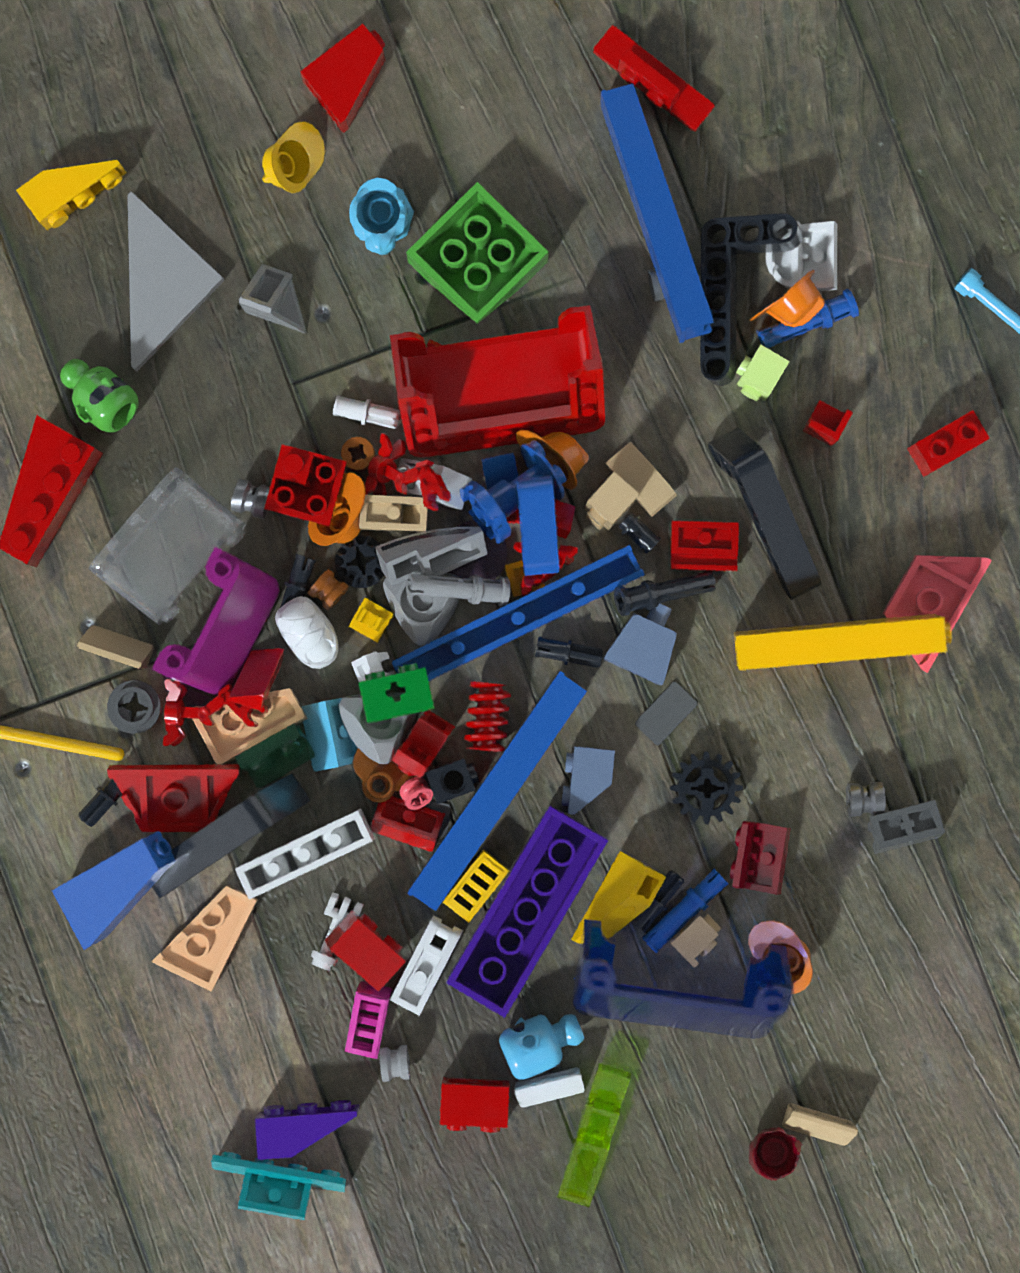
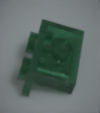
M293 723L235 756L241 769L249 772L256 787L262 788L315 758L316 755L302 728Z

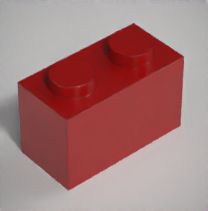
M351 910L325 939V942L334 954L379 992L406 962L400 953L403 947L389 934L383 938L375 930L379 926L368 915L364 913L359 917Z
M443 1077L440 1125H447V1129L452 1131H465L467 1126L480 1127V1131L488 1133L500 1132L501 1128H507L509 1080Z

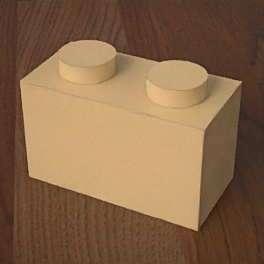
M614 471L587 501L584 508L587 511L585 517L599 530L604 526L609 531L635 503L640 494Z

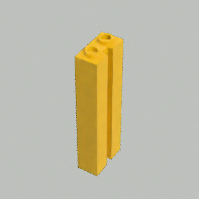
M937 614L738 631L734 632L737 667L739 670L947 652L946 643L952 642L950 623H945L944 617Z

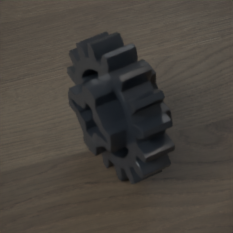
M703 751L702 759L698 760L695 754H690L691 763L686 764L680 761L678 764L682 772H672L671 776L678 780L677 784L669 786L670 790L677 791L678 793L672 799V803H682L683 806L680 808L679 813L684 815L690 811V820L696 822L699 816H702L704 824H709L710 816H714L718 822L723 821L721 813L725 811L732 815L734 812L730 804L732 802H741L738 797L734 796L735 791L743 790V786L735 784L734 781L741 776L740 772L731 773L729 771L733 765L732 761L721 764V754L717 753L713 760H710L708 751ZM699 767L698 775L692 781H685L688 774L693 769ZM712 767L718 768L724 774L727 781H719L713 775ZM708 778V783L721 787L720 789L708 791L707 797H704L703 792L691 789V787H698V785L704 784V779ZM685 794H693L699 800L700 809L693 807L688 802ZM721 794H727L724 801L714 808V801Z

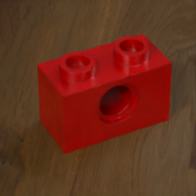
M974 410L913 444L907 450L921 474L925 477L989 440L990 437Z

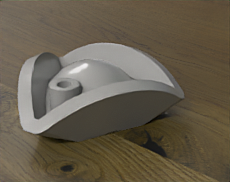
M444 573L440 575L445 577L460 578L459 576L450 573ZM385 578L383 581L384 591L391 610L402 629L419 646L432 642L451 619L460 598L407 595V580L391 586L387 578Z
M387 692V697H393L395 702L401 700L400 696L403 693ZM361 694L343 697L339 703L343 724L355 745L371 760L379 764L390 763L397 750L406 741L416 713L368 724Z

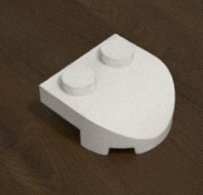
M796 221L802 229V241L794 250L766 253V264L770 274L784 287L791 289L808 272L815 270L811 280L818 291L837 290V223L835 221L801 224ZM783 227L777 237L779 239L788 238L793 231V227Z

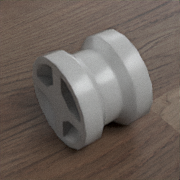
M402 1045L397 1050H390L387 1047L380 1048V1068L383 1082H389L394 1077H400L403 1080L410 1079V1061L407 1045Z

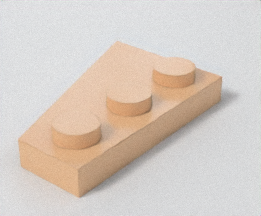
M288 688L269 692L264 703L269 711L262 713L254 709L251 713L252 719L259 724L257 727L247 726L228 705H225L211 716L215 723L214 726L205 725L199 719L192 718L215 763L227 764L308 719L293 690Z
M227 885L151 962L212 992L258 899L252 898L249 900L246 893Z

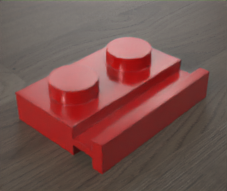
M672 521L670 570L737 572L739 523Z

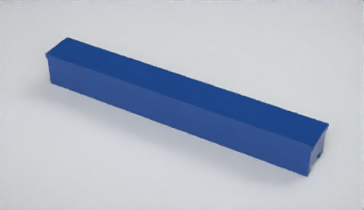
M628 84L608 91L602 90L601 110L679 343L711 333L710 324L714 320L634 84Z
M628 545L392 661V665L398 674V667L418 663L419 669L426 668L428 682L613 592L616 587L625 586L644 577L645 574L640 568L631 546Z
M559 671L407 894L413 895L435 911L438 909L587 691L564 676L565 673Z

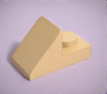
M365 495L364 505L360 511L359 528L364 530L395 531L396 533L426 532L428 509L423 504V497Z

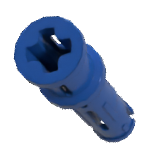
M847 288L842 291L841 295L825 301L824 307L806 324L790 327L785 326L779 321L771 326L757 330L758 339L761 345L771 348L821 326L822 328H831L834 322L851 316L855 318L859 316L858 306L852 292Z

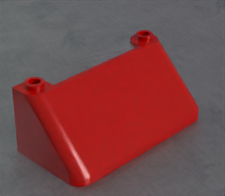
M590 305L566 309L558 317V328L432 347H426L424 338L417 333L404 332L390 335L397 397L409 453L415 457H431L518 444L516 433L520 430H528L540 437L552 432H562L571 436L597 431L605 424L603 366Z

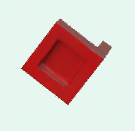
M819 400L802 431L832 446L839 440L853 412L849 409L841 412Z

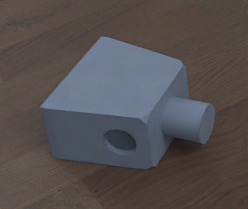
M659 603L658 607L649 611L646 618L634 613L605 653L603 660L659 686L663 685L677 636L676 632L664 627L672 609Z

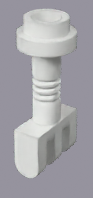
M332 892L324 912L325 915L333 917L327 933L328 936L349 914L347 910L351 899L345 897L341 908H335L334 906L338 901L339 894ZM359 902L356 903L353 909L358 916L364 905ZM325 940L320 952L312 951L311 957H313L311 964L330 971L332 965L336 966L338 959L332 957L333 952L329 949Z

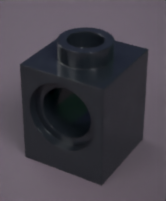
M465 758L426 772L437 804L475 791L474 783L479 782L473 762L467 764ZM451 770L459 771L464 778L463 785L458 789L449 788L445 784L447 772Z

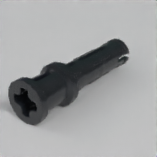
M711 571L660 583L646 580L642 581L639 586L630 588L616 587L614 590V601L619 614L627 616L631 611L646 608L647 610H653L658 607L659 603L713 592L716 589L714 586L716 581Z

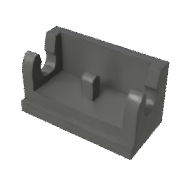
M935 800L869 817L868 831L872 832L874 838L872 846L875 854L936 839L945 833Z

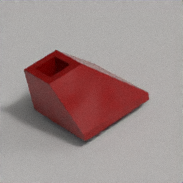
M282 444L264 509L330 527L347 461Z

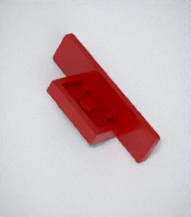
M611 26L595 45L593 53L616 70L628 84L633 83L634 87L636 86L645 93L653 104L664 108L690 130L696 131L713 111L714 104L616 26Z

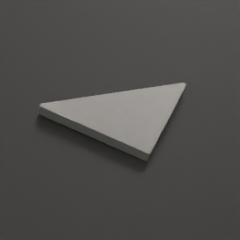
M130 192L128 194L131 367L138 371L223 283L224 279L137 196Z

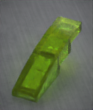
M598 1064L566 1163L557 1198L590 1207L609 1153L610 1142L620 1116V1108L631 1080L630 1072L605 1064Z

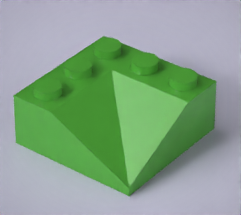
M477 182L406 254L408 263L435 289L478 324L521 289L548 263L549 252Z

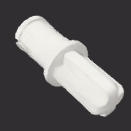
M337 395L334 403L333 416L361 421V424L364 426L366 423L395 429L400 421V411L398 409L372 404L370 399L364 402Z

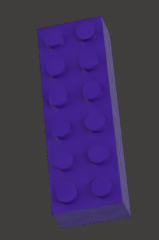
M548 805L451 970L446 983L505 1018L606 846L607 838L555 807Z

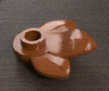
M359 748L354 755V771L363 780V794L372 802L380 803L387 801L392 797L394 791L400 790L406 781L416 777L402 772L398 768V764L393 761L388 764H379L371 760ZM375 780L383 782L384 788L381 792L374 791L372 784Z

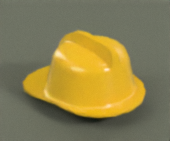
M297 122L291 125L276 143L266 149L263 155L262 166L265 173L262 177L263 182L272 183L274 186L283 188L290 193H297L303 190L318 172L324 161V141L319 131L312 124L306 122Z

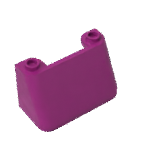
M215 546L207 561L205 570L209 581L224 589L193 650L178 644L169 645L160 652L152 669L181 683L213 695H218L219 689L226 684L233 687L279 597L280 586L273 576Z

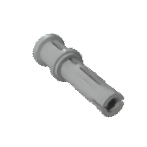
M410 573L408 575L409 579L406 582L407 595L462 598L475 605H478L480 602H493L502 607L507 605L510 597V581L508 577L503 576L499 579L482 578L481 575L474 574L469 578H454Z

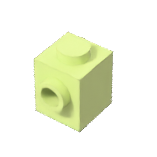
M760 345L752 358L746 356L736 373L741 375V378L737 385L742 387L741 392L748 398L758 401L760 398L765 401L790 361Z

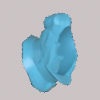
M376 177L367 180L360 186L357 195L350 204L349 218L355 235L360 240L365 241L366 248L371 252L386 255L395 248L396 241L407 236L414 211L402 189L397 188L394 183L387 179Z

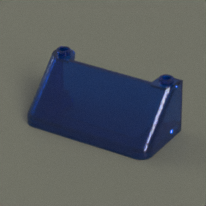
M584 919L573 988V1006L582 1015L760 1039L771 1032L790 1006L793 984L787 948L785 946L769 944L768 953L763 958L757 960L755 957H750L742 999H726L615 983V969L612 963L616 938L608 939L604 936L601 930V921Z

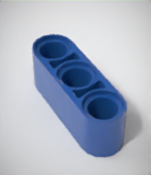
M552 476L517 478L524 575L559 573Z

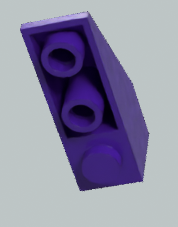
M338 1100L331 1102V1106L317 1107V1103L313 1102L298 1104L297 1109L284 1110L283 1105L264 1107V1111L259 1112L255 1118L258 1160L295 1156L357 1117L360 1110L359 1104L351 1105L350 1100Z

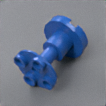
M536 440L531 441L529 444L524 443L521 445V454L528 470L517 478L551 475L554 499H563L565 492L562 484L566 482L563 471L557 465H550L545 458L544 449ZM517 478L510 483L502 479L487 491L475 481H470L459 490L463 503L469 500L472 505V509L468 512L474 522L490 540L495 537L497 544L511 536V529L506 518L519 509Z

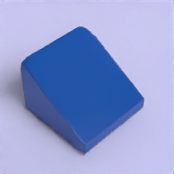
M514 453L481 460L487 490L502 479L510 483L518 477Z

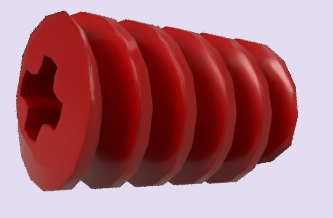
M472 681L470 686L479 690V693L469 695V700L477 703V706L467 709V713L476 717L475 720L466 722L467 727L475 730L474 733L464 735L465 740L473 743V746L467 749L493 752L505 751L506 746L498 743L497 740L506 738L507 733L498 729V726L508 724V719L500 716V713L509 711L510 706L502 703L501 700L510 698L511 693L503 689V686H506L503 684Z

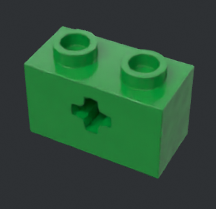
M418 663L398 667L399 673L385 676L384 671L364 675L365 681L358 683L367 723L370 724L433 710L434 704L426 668L419 669ZM395 683L398 684L399 688L406 689V693L401 694V700L395 702L393 697H387V692L392 690L391 685Z

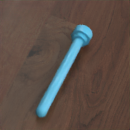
M971 267L957 282L954 289L962 296L976 297L1020 334V316L983 286L984 282L980 279L982 276Z

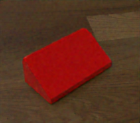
M285 649L252 650L229 696V701L261 711L282 665Z
M392 796L387 801L378 803L370 828L374 833L432 852L445 814L427 807L411 810L406 806L405 800Z

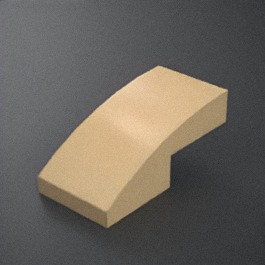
M631 441L606 462L608 469L612 473L615 471L640 494L636 501L651 517L677 496L667 481Z

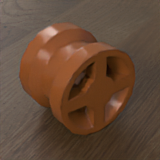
M362 437L348 439L343 444L341 450L342 460L347 461L346 466L351 471L358 473L367 471L370 461L376 456L371 443Z
M328 569L313 584L308 594L312 598L321 600L322 606L329 611L339 602L350 586L345 582L336 580L335 573Z

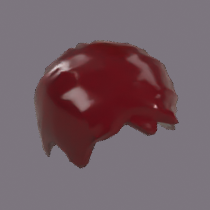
M771 1127L761 1130L749 1143V1163L754 1171L763 1178L777 1181L795 1170L803 1144L794 1135H787L783 1128Z

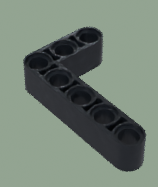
M779 213L714 218L707 221L702 227L701 285L714 321L710 324L712 332L700 336V368L704 377L715 385H728L736 375L737 254L784 252L797 248L802 241V229L794 217L789 214ZM785 226L793 227V231L788 238L779 239L777 237L781 228ZM752 228L759 229V235L756 239L745 241L747 231ZM726 231V237L722 242L712 243V238L716 232ZM719 263H726V269L722 275L712 276L714 266ZM718 296H725L726 302L724 306L717 310L712 309L713 300ZM720 328L725 329L724 339L718 343H713L711 338L714 331ZM724 361L726 365L724 372L718 376H712L711 370L716 362Z
M738 427L708 442L709 450L717 465L737 483L780 584L789 599L793 600L820 586L822 583L771 461L764 449Z
M289 774L249 797L173 848L171 853L176 861L152 886L158 898L160 899L257 834L310 802L294 774Z

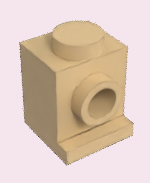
M697 913L669 942L695 968L699 964L695 958L699 954L704 957L716 946L717 942L714 939L722 928L708 914L702 918Z

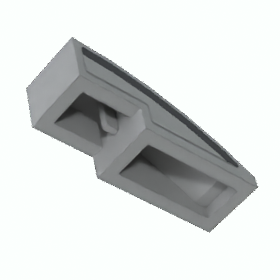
M480 527L435 529L394 539L375 547L381 570L391 586L409 579L408 575L410 573L440 576L487 555L484 535Z

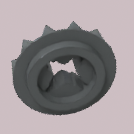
M138 680L123 682L109 696L107 703L109 718L123 732L132 734L145 732L157 723L159 714L162 711L160 696L151 685ZM137 692L138 703L148 707V710L138 711L133 722L132 711L126 709V707H121V704L132 703Z

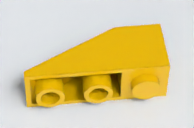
M118 160L44 170L16 191L39 223L48 230L51 227L57 228L63 225L68 220V215L76 209H83L91 205L96 198L95 196L104 189L110 190L116 187L122 181V176L127 172Z
M620 851L571 940L596 950L650 907L666 876Z

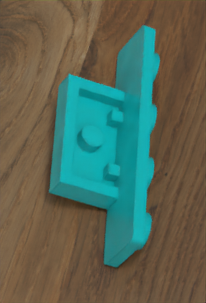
M222 1152L221 1156H212L211 1164L213 1169L244 1175L238 1209L305 1221L312 1187L345 1192L346 1178L340 1177L341 1174L333 1170H321V1173L308 1172V1168L303 1165L288 1164L286 1168L275 1166V1162L269 1159L258 1160V1158H255L254 1162L241 1160V1155L232 1152Z

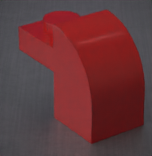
M425 711L391 761L398 764V768L405 774L422 779L455 726L432 711Z

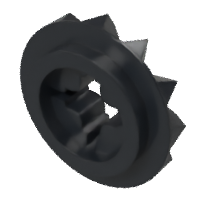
M364 535L357 536L352 541L341 544L335 554V568L340 578L355 588H368L377 584L384 577V573L381 570L375 547L382 544L376 539ZM357 548H359L364 557L376 558L366 563V575H363L358 566L347 565L357 559Z

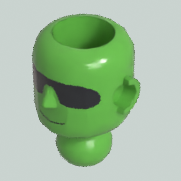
M72 359L63 366L60 372L61 382L67 388L74 389L72 394L73 405L76 408L77 415L83 422H91L101 431L110 433L121 430L133 419L139 405L137 393L110 369L101 366L90 369L88 364L81 359Z

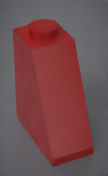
M363 23L300 71L303 83L343 133L350 128L385 62L383 48L386 45L375 30L370 32Z

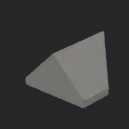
M262 264L240 296L239 304L245 313L307 334L292 282L293 274Z

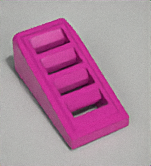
M368 982L359 983L355 993L345 1052L374 1059L378 1058L392 988L383 986L378 992ZM361 1009L379 1013V1016L369 1015L360 1012ZM358 1023L374 1026L376 1030L358 1027ZM355 1035L374 1039V1042L371 1044L355 1040Z

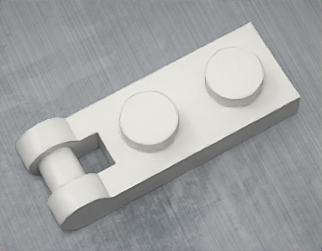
M435 915L431 918L390 998V1001L417 1015H420L463 932V930L456 926L452 929L441 923L442 919ZM434 935L446 940L442 949L431 944Z

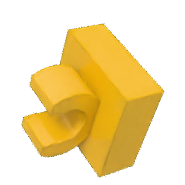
M364 598L349 627L379 643L394 614Z

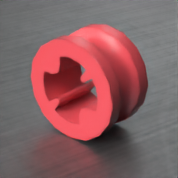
M411 778L399 790L401 798L405 800L406 806L411 810L424 807L433 798V791L428 786L425 778Z

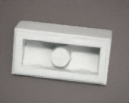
M578 1067L516 1082L515 1094L520 1107H528L585 1091Z

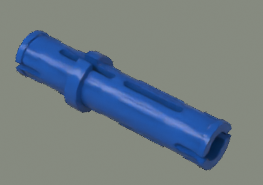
M713 869L694 889L690 887L686 891L687 895L642 939L647 942L646 944L655 953H658L700 910L705 911L709 907L707 904L729 883Z

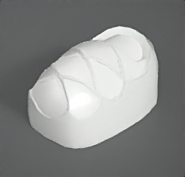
M303 596L296 597L278 609L275 616L278 629L291 651L301 662L311 668L321 669L336 659L339 646L334 628L325 614L312 600Z

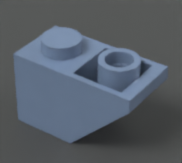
M574 746L573 753L567 752L565 772L571 773L570 786H563L562 806H568V814L575 815L612 784L615 750Z

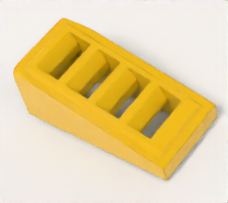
M483 849L444 899L443 903L469 923L506 877L510 869ZM483 863L497 875L492 879L478 867ZM474 873L489 884L486 890L471 879ZM465 884H468L481 895L478 900L462 889ZM457 894L473 905L470 910L454 899Z

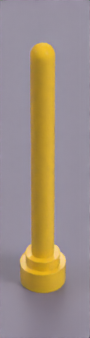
M0 725V739L120 761L125 756L124 750L118 747Z

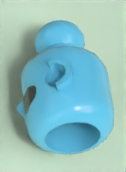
M541 1014L525 1021L522 1017L519 1018L514 1026L507 1028L501 1033L499 1044L512 1075L517 1079L524 1080L557 1066L563 1057L561 1048L567 1045H579L584 1040V1035L576 1016L573 1014L563 1016L554 1025H551L549 1020Z

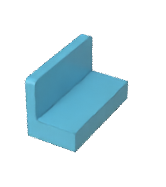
M342 698L302 706L308 718L303 723L312 767L315 772L353 764L354 755L358 747L346 731L340 715L339 703Z

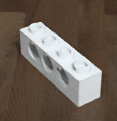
M359 809L235 868V871L250 900L372 842L375 837L362 809Z

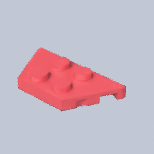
M915 555L883 611V615L886 618L937 614L944 617L945 623H950L952 631L992 560L986 557ZM939 653L912 655L919 667L928 673Z

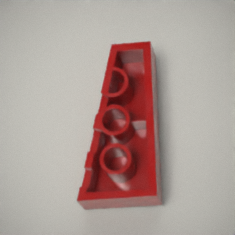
M36 415L1 534L0 549L27 565L37 567L103 453Z

